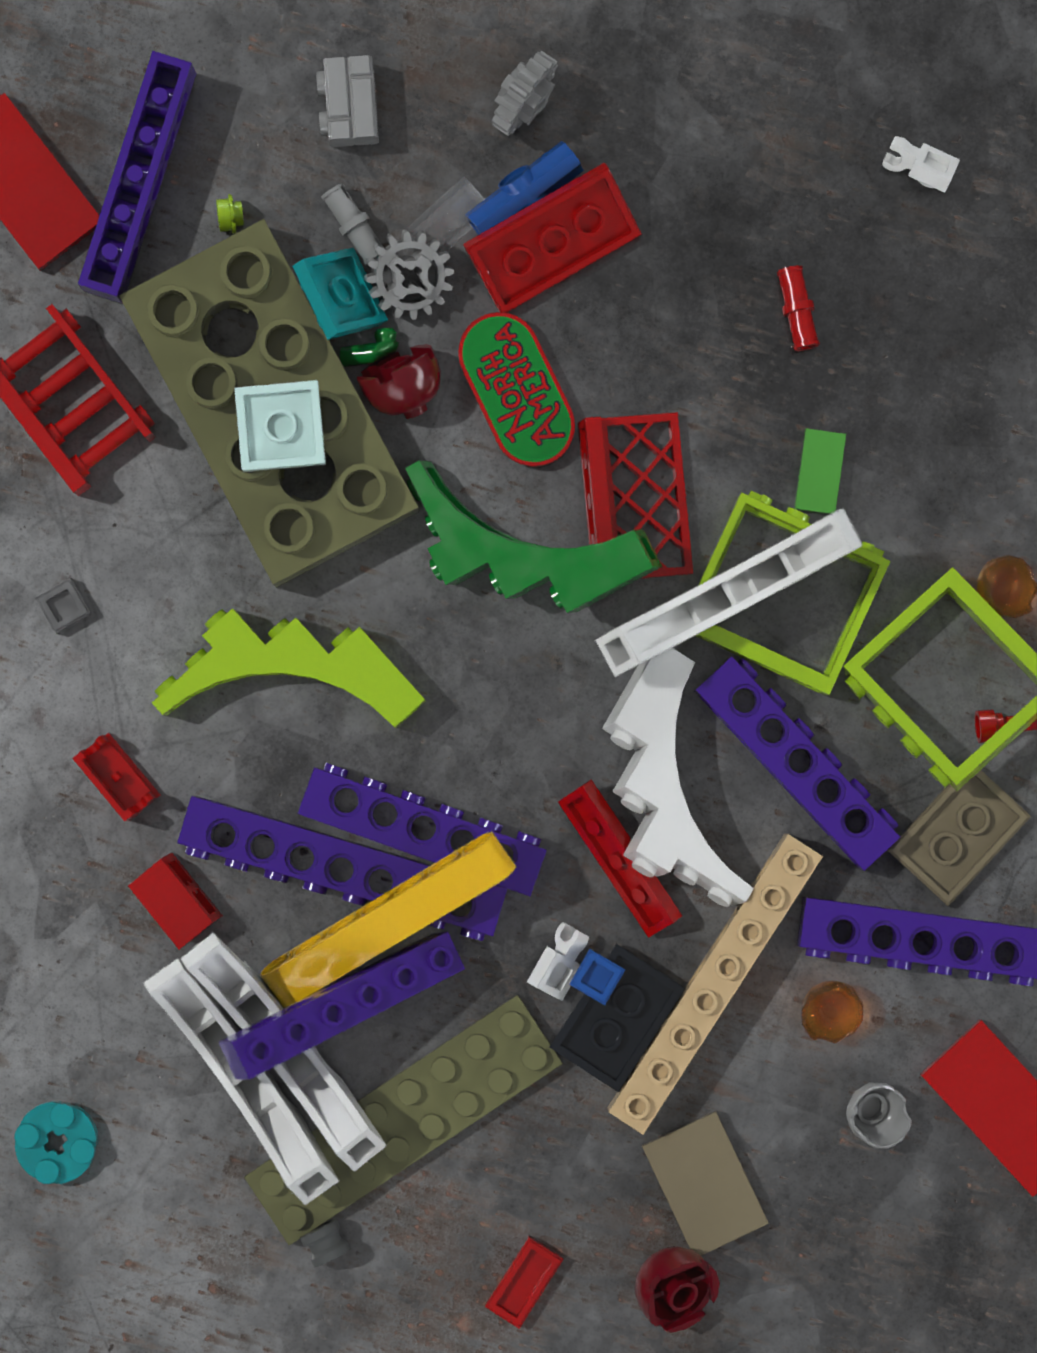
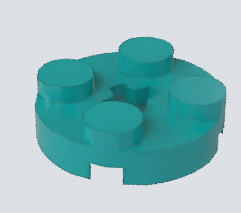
M62 1101L42 1103L23 1117L15 1131L16 1156L22 1168L30 1176L43 1184L70 1182L81 1176L93 1161L98 1145L96 1125L91 1116L84 1109ZM54 1131L57 1136L62 1134L66 1136L67 1141L63 1144V1153L58 1154L55 1149L49 1150L46 1143L50 1140L49 1132Z

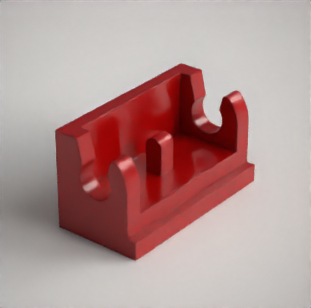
M110 733L99 736L89 748L80 751L72 758L124 822L131 821L161 796Z
M173 853L162 857L128 885L130 890L179 950L223 916Z

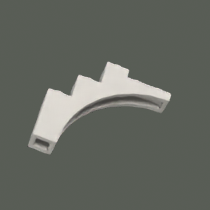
M842 508L730 570L615 628L596 639V642L616 677L742 612L761 600L797 583L863 545Z
M671 648L637 666L602 728L612 735L610 739L619 747L626 750H636L612 791L622 798L621 803L626 808L639 814L646 813L623 856L633 861L631 866L647 877H653L654 875L658 877L670 873L673 868L675 869L673 874L678 879L690 885L697 883L708 890L707 896L717 904L725 907L742 904L748 900L754 888L731 871L707 844L691 817L680 786L675 756L676 719L682 692L695 662L674 648Z
M214 933L198 943L181 958L186 969L209 991L242 1030L283 1009L260 975L246 961L242 962ZM315 1046L273 1067L321 1131L335 1154L354 1172L387 1146L344 1080L323 1060Z
M176 959L145 981L144 984L149 994L185 1034L240 1109L272 1159L287 1187L306 1205L339 1182L300 1111L282 1093L270 1070L249 1080L235 1079L218 1042L239 1032L240 1029L234 1019L186 969L185 965L179 959Z

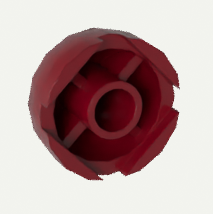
M423 344L410 347L413 355L400 356L399 352H396L365 368L361 372L363 377H357V381L369 404L384 414L391 416L404 414L405 419H411L428 410L426 403L436 396L441 381V370L431 345Z
M672 1246L657 1251L642 1264L636 1275L635 1296L641 1311L655 1327L661 1326L666 1332H676L691 1327L706 1315L702 1309L709 1300L715 1303L718 1297L720 1281L716 1270L694 1250Z

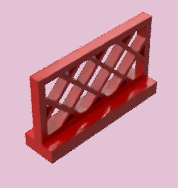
M678 412L601 418V416L586 417L579 421L577 424L589 545L603 543L618 537V534L623 535L627 533L616 522V513L626 503L642 517L633 530H640L648 522L664 536L654 548L656 555L668 540L681 550L682 567L668 568L660 561L661 568L640 579L694 574ZM655 423H668L670 440L662 450L643 436L649 427ZM645 424L640 431L632 426ZM622 426L634 436V439L622 453L609 444L607 427ZM638 441L656 455L643 472L626 458V455ZM669 448H671L672 459L665 454ZM610 454H612L616 458L615 462L612 465L610 461ZM660 459L673 470L674 480L665 491L647 476ZM620 463L639 477L626 493H623L612 481V472ZM642 481L660 495L648 512L644 511L629 498ZM673 489H675V499L669 495ZM614 494L621 499L616 504V506L614 502ZM664 500L677 510L678 520L669 531L652 517V514ZM677 529H679L680 540L673 535Z

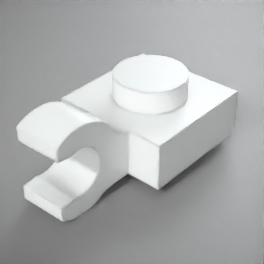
M895 136L890 149L898 152L901 157L887 153L882 165L894 172L910 169L909 177L918 180L925 187L935 188L945 193L960 159L925 143L922 144L921 148L915 147L905 138Z
M562 922L555 933V950L548 946L545 948L527 982L537 989L563 1001L571 987L569 983L580 966L575 960L586 947L589 936Z

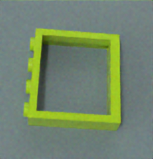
M752 490L749 495L741 492L698 586L716 577L745 512L793 535L812 525L808 523L810 516L790 507L787 508L786 512L772 507L773 499L764 494L760 495ZM862 541L863 546L843 556V558L870 569L823 674L717 625L706 629L695 637L821 695L828 696L832 691L891 561L882 557L884 551Z
M952 567L843 667L845 674L848 676L844 682L859 699L864 695L869 698L876 706L872 712L877 719L888 729L894 725L904 735L900 742L915 758H918L921 754L932 765L928 771L936 781L938 780L944 788L950 784L958 791L1037 719V696L957 768L864 670L870 662L948 593L1037 685V653Z

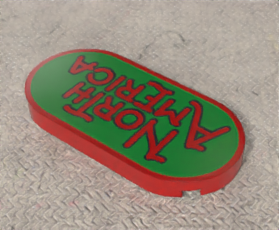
M495 312L477 318L467 327L461 337L458 349L459 363L500 450L507 458L528 467H544L556 462L565 454L573 440L575 420L571 407L534 331L524 320L509 313Z

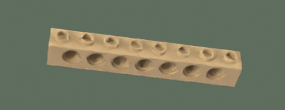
M784 833L751 884L754 889L745 903L738 904L685 986V990L619 1092L616 1093L607 1108L610 1114L644 1135L823 858L822 855L791 835Z

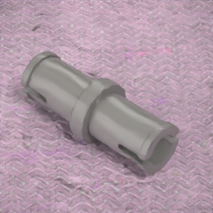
M341 183L324 193L321 198L341 225L339 231L342 236L349 237L364 260V264L368 265L366 263L367 258L377 259L379 256L374 245H383L368 224L370 218L366 212H360L346 191L344 184Z

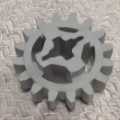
M542 50L537 52L533 59L530 58L527 64L521 61L513 72L507 75L501 85L498 96L494 100L499 106L491 120L492 125L507 136L509 134L512 135L522 123L530 125L532 120L539 112L541 113L548 103V98L555 87L551 80L558 67V61Z
M403 229L400 240H396L389 233L386 235L389 244L387 247L384 248L379 244L374 245L376 252L379 254L378 258H367L366 263L374 269V272L364 275L365 280L368 283L376 284L369 291L372 298L383 296L379 307L385 311L392 305L393 315L396 318H400L404 310L408 311L412 320L417 318L418 309H423L428 315H431L432 308L430 304L435 301L443 305L445 301L440 295L441 291H452L453 288L450 283L445 281V277L453 275L454 269L443 265L450 258L447 251L436 253L440 242L434 238L426 244V234L423 231H419L415 239H411L409 231ZM406 248L419 249L415 250L412 255L399 256L396 254V252ZM432 261L436 270L433 284L428 280V269L432 265ZM385 264L391 269V280L387 284V288H385L383 282ZM396 264H400L403 268L406 267L409 270L414 269L422 285H419L416 281L412 282L410 279L404 281L405 278L401 274L402 271ZM420 293L422 295L421 298L416 300H403L407 294Z

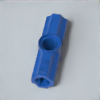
M559 142L529 166H521L505 176L499 182L498 190L465 214L469 224L478 235L566 185L584 171L581 162L565 142Z

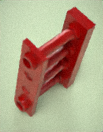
M51 304L46 310L55 322L6 360L2 357L0 358V398L72 492L80 496L92 487L85 478L91 474L90 468L139 431L151 442L156 438L150 430L155 422L141 404L135 409L79 338L76 331L81 326L69 310L65 308L62 312H59ZM66 334L80 354L32 391L28 392L25 390L20 394L11 382L17 377L15 373ZM91 367L105 386L57 423L53 424L50 422L45 426L36 414L41 410L39 405ZM116 399L130 418L78 457L75 454L70 458L60 446L66 442L64 437L112 400Z

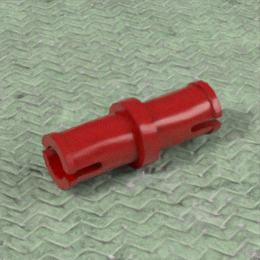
M801 265L786 267L777 272L785 303L782 307V313L784 317H788L794 351L809 350L820 345L811 312L815 309L813 300L808 298L802 272L803 267Z

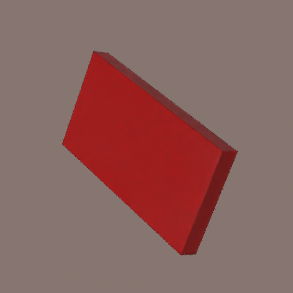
M3 93L0 95V220L35 266L42 271L93 232L100 215L8 96Z
M602 163L465 242L463 246L497 310L507 313L639 237L642 233L609 167Z
M979 1019L920 1075L1022 1187L1034 1197L1037 1194V1080L987 1025Z

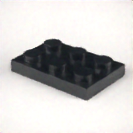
M616 943L607 959L623 967L625 972L606 1005L583 993L549 1048L619 1092L685 988Z

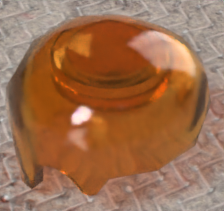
M1002 555L990 560L983 566L976 583L977 591L1001 617L1018 618L1033 610L1031 603L1037 594V583L1034 580L1032 568L1022 558Z
M827 980L812 986L802 1000L801 1023L809 1037L813 1040L823 1039L834 1044L838 1043L845 1037L854 1034L863 1021V1001L855 989L844 982Z

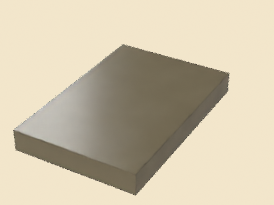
M980 770L958 791L950 784L944 788L887 851L946 906H949L1031 816Z
M716 1110L642 1145L689 1248L700 1256L769 1224Z

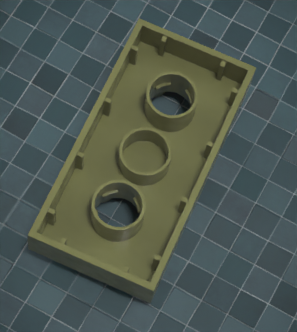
M264 219L119 295L265 571L276 588L420 512L336 352L319 326L313 309ZM229 308L239 309L247 314L250 312L258 321L259 330H256L254 344L248 352L238 357L224 356L217 351L213 353L208 348L206 341L209 324L213 317ZM318 380L325 456L327 455L331 458L336 473H333V481L327 495L313 502L297 498L294 495L288 496L282 484L286 468L251 472L242 471L234 388Z

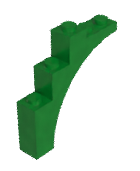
M419 460L405 468L410 477L407 480V485L411 494L417 501H422L428 513L425 516V521L429 530L435 537H440L441 539L440 542L427 549L432 557L429 560L431 570L439 581H444L445 585L459 584L490 567L492 570L489 573L490 581L499 595L504 594L506 599L518 598L551 581L553 586L549 590L554 602L560 609L564 608L566 613H572L592 605L662 567L644 530H632L603 543L577 548H552L524 542L494 529L470 512L447 488L431 461Z

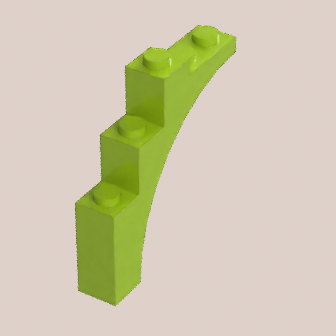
M232 608L227 613L223 609L219 610L204 624L208 630L202 636L211 645L212 649L206 652L202 648L185 663L188 670L177 680L173 675L166 679L154 691L158 697L152 704L162 715L167 716L192 697L222 683L250 676L290 675L316 679L344 689L371 705L390 724L397 728L423 705L426 700L360 627L354 632L349 627L342 631L331 642L335 649L328 653L299 619L294 618L289 622L284 618L268 632L271 640L266 644L241 615Z

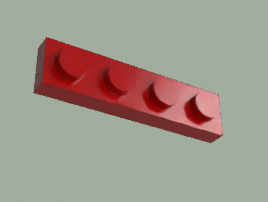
M592 779L558 801L648 938L683 916L655 875L647 877L639 873L631 866L633 861L623 856L632 839Z

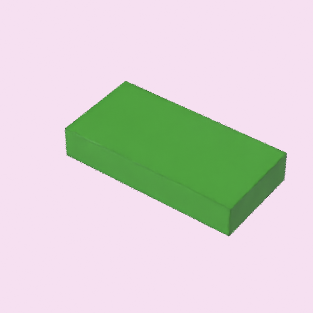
M805 429L794 509L826 515L836 512L846 434Z

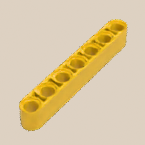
M487 832L279 956L261 971L260 977L282 1007L286 1008L312 995L498 884L515 870L516 865L494 833Z

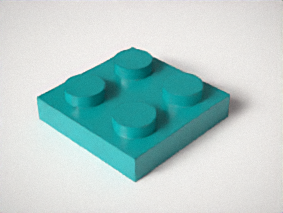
M354 247L304 258L292 266L327 340L376 328L388 321L385 312L379 307V299L372 298L369 294L373 287L371 283L365 280L364 275H366V272Z

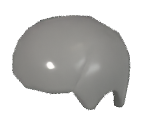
M869 1082L852 1094L846 1109L847 1122L852 1133L873 1148L890 1149L902 1142L911 1128L912 1119L906 1110L905 1097L898 1090L894 1089L893 1086L884 1082Z

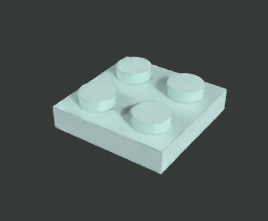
M318 380L234 388L243 472L326 465Z

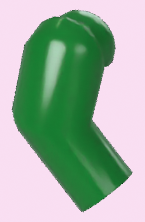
M380 328L374 333L376 343L341 347L340 359L342 365L347 367L373 364L395 353L399 346V342L396 341L397 332L393 328Z

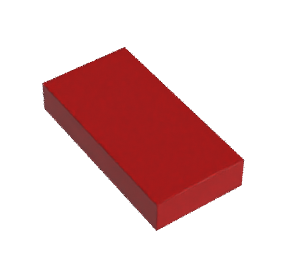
M528 1236L487 1300L485 1307L520 1329L564 1258L531 1236Z

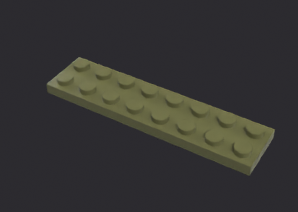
M517 994L357 1100L387 1146L355 1172L335 1154L318 1127L311 1131L339 1182L305 1205L287 1187L271 1158L246 1174L244 1178L290 1246L299 1240L301 1236L311 1232L562 1065L563 1062L556 1051L549 1048L550 1042Z

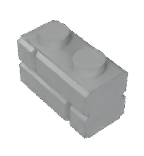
M372 56L323 59L324 71H316L318 96H326L327 111L319 112L321 136H328L331 147L378 144L377 106Z

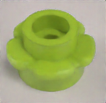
M228 194V198L216 200L220 232L232 231V234H236V226L244 225L241 201L233 202L232 195Z

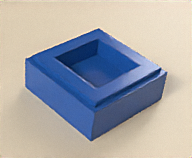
M589 948L569 985L606 1005L625 969Z

